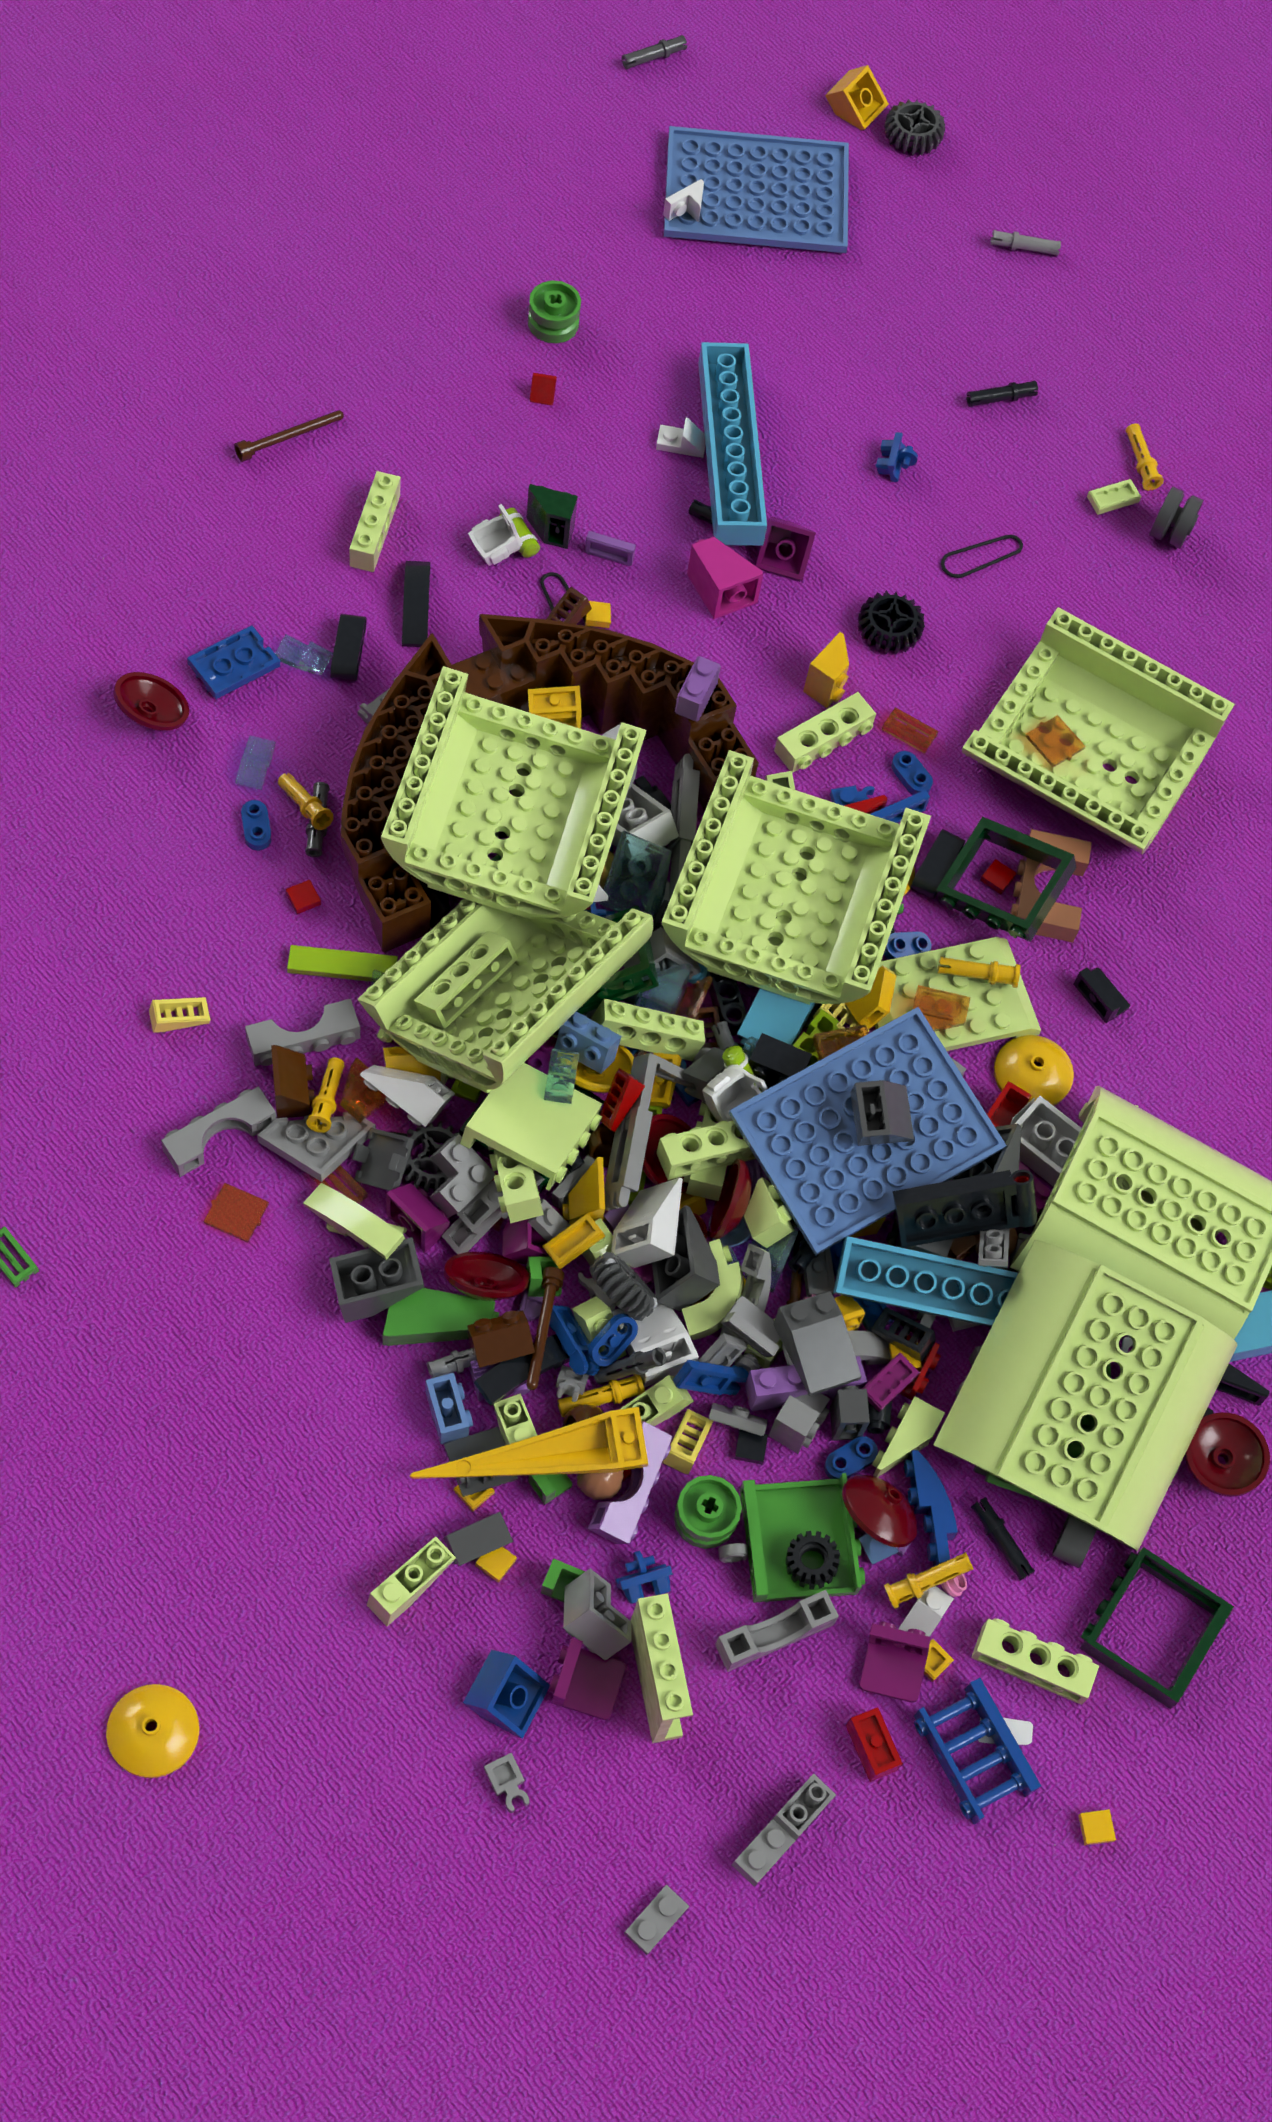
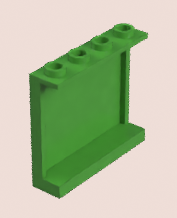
M842 1473L839 1479L755 1485V1480H744L742 1482L740 1496L749 1555L748 1563L753 1603L806 1599L824 1590L827 1591L829 1597L857 1595L862 1585H865L864 1568L859 1567L858 1556H861V1543L859 1538L855 1539L854 1533L857 1523L847 1511L842 1497V1489L847 1482L846 1473ZM806 1531H811L814 1536H816V1531H819L822 1538L827 1534L830 1536V1543L835 1541L837 1544L836 1550L839 1549L840 1552L836 1576L833 1577L830 1584L825 1582L824 1587L820 1589L818 1584L815 1585L814 1589H809V1584H805L803 1588L799 1586V1580L794 1583L791 1580L792 1574L788 1575L786 1556L790 1542L793 1539L796 1540L797 1535L800 1533L804 1537ZM807 1551L801 1557L802 1563L810 1569H818L824 1564L822 1555L816 1551Z

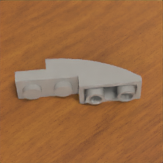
M534 1170L537 1186H539L545 1179ZM495 1180L486 1185L457 1213L459 1218L442 1235L457 1254L468 1252L501 1217L504 1219L509 1217L507 1212H501L498 1197L503 1196L502 1191L497 1192Z
M1010 1229L980 1231L978 1266L1008 1267Z
M813 1774L732 1863V1866L755 1887L836 1794Z

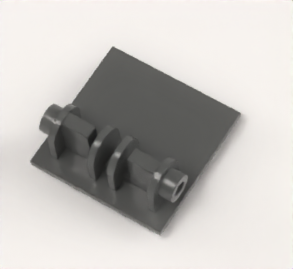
M499 1427L444 1444L450 1462L505 1446ZM456 1477L462 1496L465 1497L518 1480V1477Z

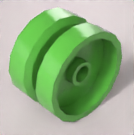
M554 280L542 282L536 286L530 294L528 326L531 333L544 342L556 344L566 342L574 337L579 328L581 298L578 291L565 282Z
M713 1475L699 1476L688 1482L680 1492L674 1512L675 1527L682 1539L692 1546L703 1549L715 1548L727 1542L734 1533L741 1515L742 1506L738 1492L728 1481Z

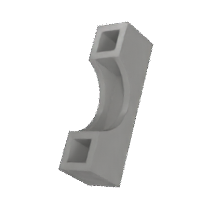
M351 999L325 1005L320 1021L306 1031H286L276 1025L272 1019L245 1026L246 1039L255 1066L272 1065L271 1045H278L304 1054L311 1051H325L330 1046L338 1044L348 1045L360 1039V1025Z
M259 1086L253 1090L247 1089L240 1093L235 1100L229 1103H221L214 1108L213 1112L204 1117L198 1116L190 1121L189 1125L180 1130L175 1129L167 1133L164 1139L161 1140L163 1151L181 1177L204 1164L205 1146L216 1133L227 1129H237L255 1136L276 1119V1112Z
M824 1590L799 1601L775 1617L754 1625H744L719 1636L715 1646L727 1672L833 1626L839 1615L827 1591Z

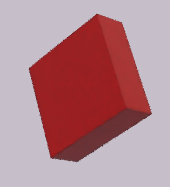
M995 859L981 876L980 881L999 894H1002L1017 873Z
M310 879L286 889V895L296 914L321 905V899Z

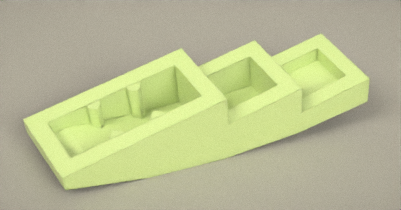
M320 1183L303 1202L305 1207L344 1236L349 1235L365 1248H371L385 1260L389 1258L405 1239L402 1233L384 1220L323 1183Z

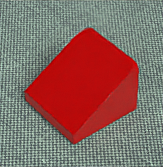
M533 373L530 402L553 405L557 377Z

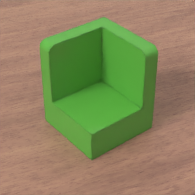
M528 1257L526 1266L529 1274L528 1297H543V1269L546 1267L558 1268L550 1257ZM561 1288L555 1293V1296L561 1295Z
M567 1474L529 1475L528 1480L544 1505L570 1489L573 1484Z
M553 1559L542 1584L541 1593L564 1602L565 1586L585 1571Z

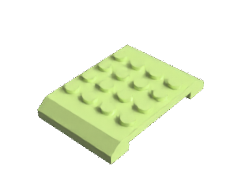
M993 937L881 961L879 968L883 965L896 974V982L890 1013L875 1024L876 1029L919 1007L946 1051L1009 1037L1017 1038L1026 1035H1039L1041 1032L1021 975L1018 987L1013 988L1012 985L1004 983L991 985L985 979L943 973L938 974V966L950 967L939 963L940 956L984 964L998 961L1000 965L1015 966L1014 956L1008 940L1005 938Z

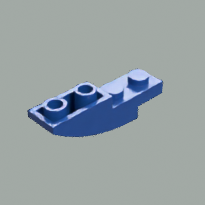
M912 1450L907 1460L904 1461L905 1477H910L911 1488H908V1502L914 1506V1514H926L923 1516V1528L925 1533H929L930 1544H927V1557L929 1561H933L934 1567L950 1560L948 1541L955 1538L958 1530L951 1502L938 1475L918 1450Z

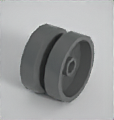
M1172 486L1149 535L1161 540L1166 536L1169 528H1172L1173 530L1168 539L1169 544L1181 549L1187 535L1191 534L1199 517L1198 512L1204 500L1192 495L1187 499L1184 507H1180L1184 498V491Z

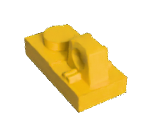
M653 1053L679 1067L681 1065L682 1059L679 1055ZM655 1076L649 1106H660L663 1109L670 1107L676 1082Z

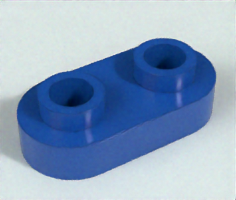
M900 751L895 754L891 764L892 771L909 793L915 795L924 790L929 793L933 779L918 758L909 751Z
M248 801L241 809L245 842L252 850H264L271 843L268 810L261 801ZM258 810L257 813H251L250 811ZM257 832L262 833L260 836L254 835V833Z
M895 932L890 934L884 956L890 960L931 951V941L923 932Z
M624 1313L613 1316L590 1343L588 1349L590 1358L600 1366L613 1364L635 1339L638 1333L636 1321ZM624 1323L623 1328L617 1331L618 1326ZM605 1345L604 1351L599 1353V1348Z
M858 1437L845 1444L827 1457L824 1464L826 1475L830 1479H839L842 1473H846L847 1479L873 1464L878 1454L877 1445L868 1437ZM859 1447H866L869 1453L862 1454L859 1451ZM840 1460L845 1464V1467L839 1468L835 1462Z

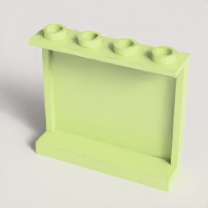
M523 1063L500 1087L490 1091L467 1123L460 1144L470 1149L476 1140L481 1141L550 1178L546 1190L550 1191L555 1182L560 1184L567 1172L566 1165L572 1166L579 1154L578 1147L584 1148L591 1135L589 1133L590 1129L593 1131L597 1129L602 1119V1116L599 1115L602 1103Z
M667 1593L639 1598L630 1620L631 1639L652 1743L682 1738L680 1718L693 1716L669 1596Z

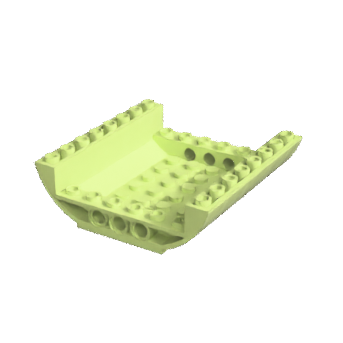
M1058 607L1047 622L1040 642L981 729L973 731L962 747V753L1143 855L1193 778L1235 704ZM1037 728H1046L1049 734L1043 735L1038 732ZM1059 740H1067L1071 746L1064 747L1059 743ZM1110 764L1114 767L1115 771H1107L1103 765ZM1131 776L1136 779L1137 783H1128L1125 777Z
M443 666L381 835V840L386 850L403 869L428 884V888L531 919L532 917H565L584 911L593 904L647 730L621 722L616 740L465 693L469 674ZM526 769L530 774L521 776L516 770ZM517 789L521 791L523 795L520 797H514L510 794L509 791ZM505 832L509 838L499 839L495 836V833ZM490 853L499 854L502 859L499 861H492L488 858L487 855Z
M729 750L661 923L672 942L685 954L707 967V971L809 1005L810 1002L841 1004L863 998L871 992L931 816L905 808L902 820L898 824L751 776L754 758ZM809 852L814 858L810 860L803 859L800 853ZM794 873H802L806 879L798 881L792 875ZM785 915L790 919V922L782 924L777 921L776 917ZM777 937L781 939L782 944L778 946L772 945L768 939Z
M463 899L432 930L426 933L416 945L408 950L400 960L386 970L385 974L368 987L358 998V1001L373 1020L396 1043L413 1055L418 1062L489 1093L491 1090L500 1087L650 939L653 932V917L650 914L632 908L618 923L587 911H581L565 917H532L528 919ZM490 931L510 940L518 960L445 1030L423 1020L414 1000L484 933Z
M1096 1086L1085 1108L1090 1112L1032 1234L1021 1243L1010 1268L1019 1272L1034 1240L1042 1241L1109 1268L1203 1317L1206 1321L1235 1339L1248 1315L1252 1312L1272 1266V1181L1103 1087ZM1117 1178H1123L1128 1182V1190H1122L1118 1187L1116 1183ZM1142 1191H1147L1152 1195V1204L1142 1200ZM1191 1218L1198 1219L1201 1222V1231H1196L1192 1228ZM1216 1232H1221L1225 1235L1227 1239L1226 1245L1217 1242L1215 1238Z
M1034 1240L933 1445L959 1459L968 1461L1138 1551L1238 1345L1232 1337L1206 1321L1203 1317L1109 1268L1057 1246ZM1125 1335L1133 1340V1348L1127 1353L1123 1352L1119 1347V1341ZM1111 1362H1116L1121 1370L1119 1376L1115 1379H1111L1106 1373V1367ZM1089 1414L1094 1418L1095 1425L1092 1430L1086 1432L1081 1428L1080 1421L1084 1415ZM1072 1441H1078L1082 1446V1452L1076 1458L1070 1457L1067 1452V1447Z

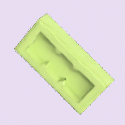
M1128 479L1089 491L1087 498L1097 515L1138 503L1141 500V495L1132 480Z

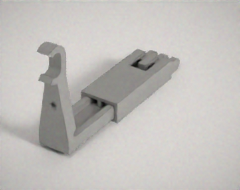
M685 754L675 766L671 813L679 836L668 844V851H672L669 901L696 835L700 771L693 770V759L690 754Z
M652 1053L634 1057L631 1075L644 1084L645 1088L614 1134L604 1187L605 1210L607 1211L626 1207L630 1192L634 1193L639 1190L653 1112L648 1110L655 1076L696 1089L693 1083L682 1079V1072L685 1069Z

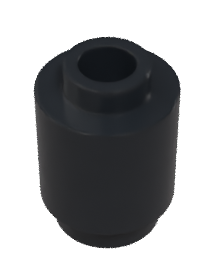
M868 1401L870 1423L867 1431L872 1434H882L884 1430L890 1428L892 1401L880 1412Z

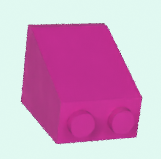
M715 537L706 540L701 539L691 546L687 575L713 619L758 602L763 579L761 569Z

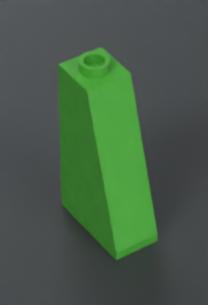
M422 1288L389 1307L383 1332V1345L393 1346L468 1339L467 1325L474 1324L475 1321L482 1318L493 1319L499 1317L500 1312H495V1301H482L469 1296Z

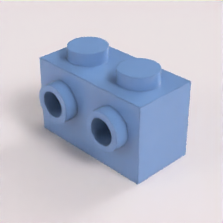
M576 1011L560 1027L555 1049L602 1074L614 1062L622 1036Z
M454 1373L426 1380L425 1392L440 1444L469 1436V1427L473 1426L472 1417L469 1409H464L462 1400H465L462 1384L456 1382Z

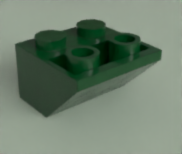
M530 484L528 489L527 520L543 543L568 549L575 527L578 496Z

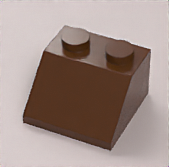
M271 1045L277 1118L310 1115V1106L315 1098L314 1089L308 1090V1081H313L312 1064L306 1065L305 1054L278 1045Z
M523 1310L508 1311L500 1317L493 1319L482 1318L475 1321L474 1324L467 1325L469 1343L479 1368L535 1353L529 1323Z

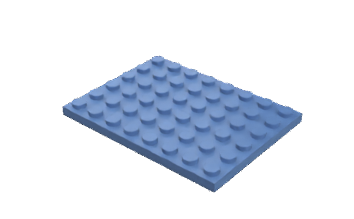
M669 126L665 198L700 179L704 181L699 222L687 211L682 216H677L670 221L664 217V237L846 253L848 248L849 143Z
M919 1007L729 1110V1115L771 1184L776 1189L815 1256L844 1240L847 1236L855 1234L894 1212L893 1191L946 1182L1000 1152L1007 1146ZM884 1080L905 1085L907 1087L914 1141L858 1146L850 1093L854 1084L857 1082Z

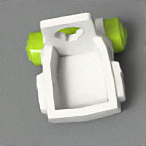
M502 504L498 505L501 512L498 517L482 521L468 533L479 555L488 566L501 562L517 551L523 557L529 558L536 555L540 550L537 538L526 526L522 515L514 507L505 510Z
M736 1045L727 1048L722 1055L724 1071L716 1075L702 1090L706 1104L718 1122L733 1121L729 1115V1110L768 1089L765 1081L754 1075L748 1063L747 1055L740 1046Z

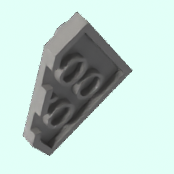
M343 1112V1116L330 1118L332 1124L329 1131L319 1133L307 1126L308 1116H304V1120L288 1121L287 1117L276 1118L257 1136L260 1144L322 1182L355 1152L357 1143L362 1145L368 1139L370 1128L376 1129V1124L356 1112Z

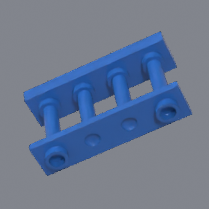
M981 1678L970 1682L964 1689L966 1691L965 1698L931 1716L928 1715L924 1707L919 1709L914 1715L916 1719L914 1725L921 1737L925 1736L961 1801L959 1807L962 1814L967 1820L971 1819L973 1825L985 1817L981 1811L982 1808L1016 1790L1018 1792L1022 1791L1024 1797L1041 1787L1040 1782ZM969 1709H976L981 1718L980 1725L944 1743L935 1727ZM984 1736H991L996 1745L995 1752L959 1771L950 1754ZM999 1763L1007 1764L1012 1773L1010 1775L1011 1779L974 1798L966 1781Z

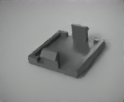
M370 1128L368 1147L357 1143L352 1160L362 1163L360 1171L357 1170L354 1181L388 1191L398 1188L414 1139Z

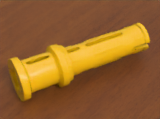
M1137 423L1131 424L1125 431L1138 462L1136 469L1142 476V486L1148 491L1155 490L1163 484V477L1158 473L1157 461L1150 455L1140 425Z
M286 773L282 774L278 779V785L299 805L301 814L305 818L310 819L312 826L317 830L329 827L333 821L332 811L324 808L321 800L318 797L311 796L290 773H287V775Z
M940 956L939 963L950 967L938 966V974L943 973L985 979L991 985L1004 983L1012 985L1013 988L1018 987L1020 964L1007 966L1000 965L998 961L984 964Z
M332 1057L328 1060L319 1095L312 1100L311 1106L313 1110L312 1114L307 1117L306 1124L315 1132L325 1133L331 1128L332 1122L330 1118L336 1111L337 1106L334 1099L345 1067L344 1061L340 1058Z
M633 1374L631 1377L618 1381L616 1379L611 1380L606 1386L585 1391L583 1395L579 1394L576 1402H573L572 1397L569 1396L557 1399V1404L561 1417H565L567 1412L577 1405L599 1406L610 1402L621 1404L624 1399L641 1395L645 1392L641 1376Z
M964 1552L953 1559L916 1575L910 1572L906 1578L891 1585L886 1583L884 1587L894 1609L899 1608L900 1603L914 1597L919 1599L924 1595V1591L963 1573L972 1571L974 1568L967 1553Z

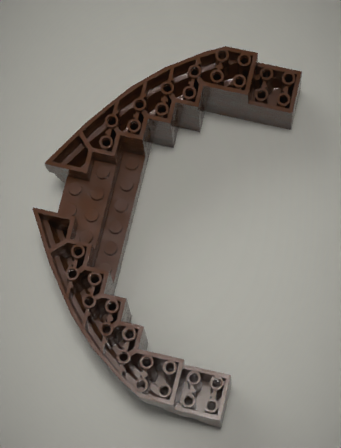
M480 614L479 633L482 638L483 652L451 665L434 634H430L395 679L366 726L350 766L342 807L341 842L344 855L351 866L358 894L370 916L372 928L382 952L385 953L418 939L430 931L431 901L419 880L403 869L391 857L381 840V835L443 666L469 674L465 693L529 712L528 689L580 686L582 718L590 715L601 734L608 732L619 724L621 725L622 722L647 730L643 741L658 735L676 765L685 754L691 755L693 770L700 771L698 801L704 811L729 750L754 758L751 776L756 777L759 764L733 723L737 705L720 678H718V684L700 720L694 721L675 712L677 696L694 662L647 641L611 630L548 619Z

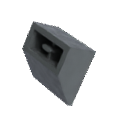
M884 1080L857 1082L854 1084L850 1093L858 1146L914 1141L907 1087L905 1085Z

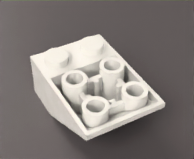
M377 1065L369 1067L360 1074L365 1079L363 1082L366 1086L374 1091H381L387 1096L385 1099L390 1105L397 1109L401 1107L408 1113L407 1117L418 1126L422 1124L426 1127L430 1122L434 1121L455 1095L452 1090L434 1076Z
M679 1177L655 1185L638 1193L613 1231L611 1253L619 1256L621 1260L633 1268L675 1255L682 1178Z
M659 1302L657 1303L658 1306L654 1308L648 1317H645L642 1321L635 1320L638 1325V1333L626 1348L629 1357L634 1352H647L658 1347L666 1355L664 1365L651 1368L645 1374L640 1375L644 1388L658 1383L668 1375L676 1376L687 1360L698 1361L699 1358L688 1331L675 1311ZM620 1308L611 1311L613 1316L624 1313ZM624 1323L618 1326V1331L623 1328Z

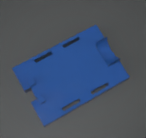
M251 625L188 657L187 664L196 674V679L200 678L203 681L207 693L210 692L215 699H218L280 667L281 660L270 647H263L264 639Z

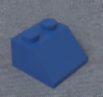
M491 1649L463 1703L481 1718L523 1739L550 1688V1684L515 1655Z

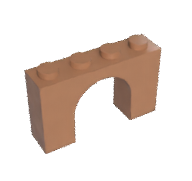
M1031 829L1029 836L1074 854L1076 869L1073 875L1083 877L1089 864L1092 842ZM1025 856L1023 860L1020 859L1017 867V875H1021L1020 882L1016 881L1013 891V897H1017L1016 904H1012L1010 914L1025 920L1041 895L1036 887L1034 877L1041 872L1056 871V869ZM1055 902L1035 935L1073 943L1079 931L1082 908Z

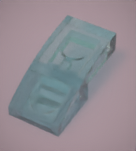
M285 634L275 653L282 663L319 675L323 674L333 655L332 652L311 641L309 645H306Z
M250 735L235 781L237 785L262 790L267 768L271 764L275 741Z
M552 1049L544 1100L572 1104L579 1059L578 1052Z

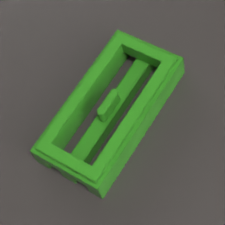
M3 1227L0 1229V1238L4 1236L28 1266L24 1270L0 1240L1 1252L19 1274L15 1276L1 1257L0 1269L16 1288L20 1285L21 1281L28 1280L31 1274L34 1273L35 1275L38 1273L39 1269L8 1229Z

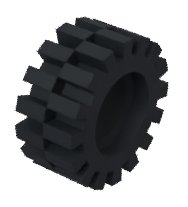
M806 1531L804 1537L802 1533L798 1534L796 1540L793 1539L790 1542L786 1556L788 1575L792 1574L791 1580L794 1583L799 1580V1586L803 1588L805 1584H809V1589H814L817 1584L819 1589L823 1588L825 1582L830 1584L833 1577L837 1574L840 1561L839 1549L836 1550L837 1544L835 1541L830 1543V1536L826 1534L822 1538L819 1531H816V1536L812 1535L811 1531ZM807 1551H816L822 1555L824 1564L818 1569H810L802 1563L801 1557Z

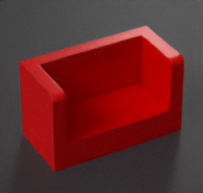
M1008 1081L987 1113L995 1127L1010 1125L1012 1118L1027 1105L1031 1094Z
M874 1708L850 1718L845 1726L869 1782L896 1772L903 1763L879 1708Z

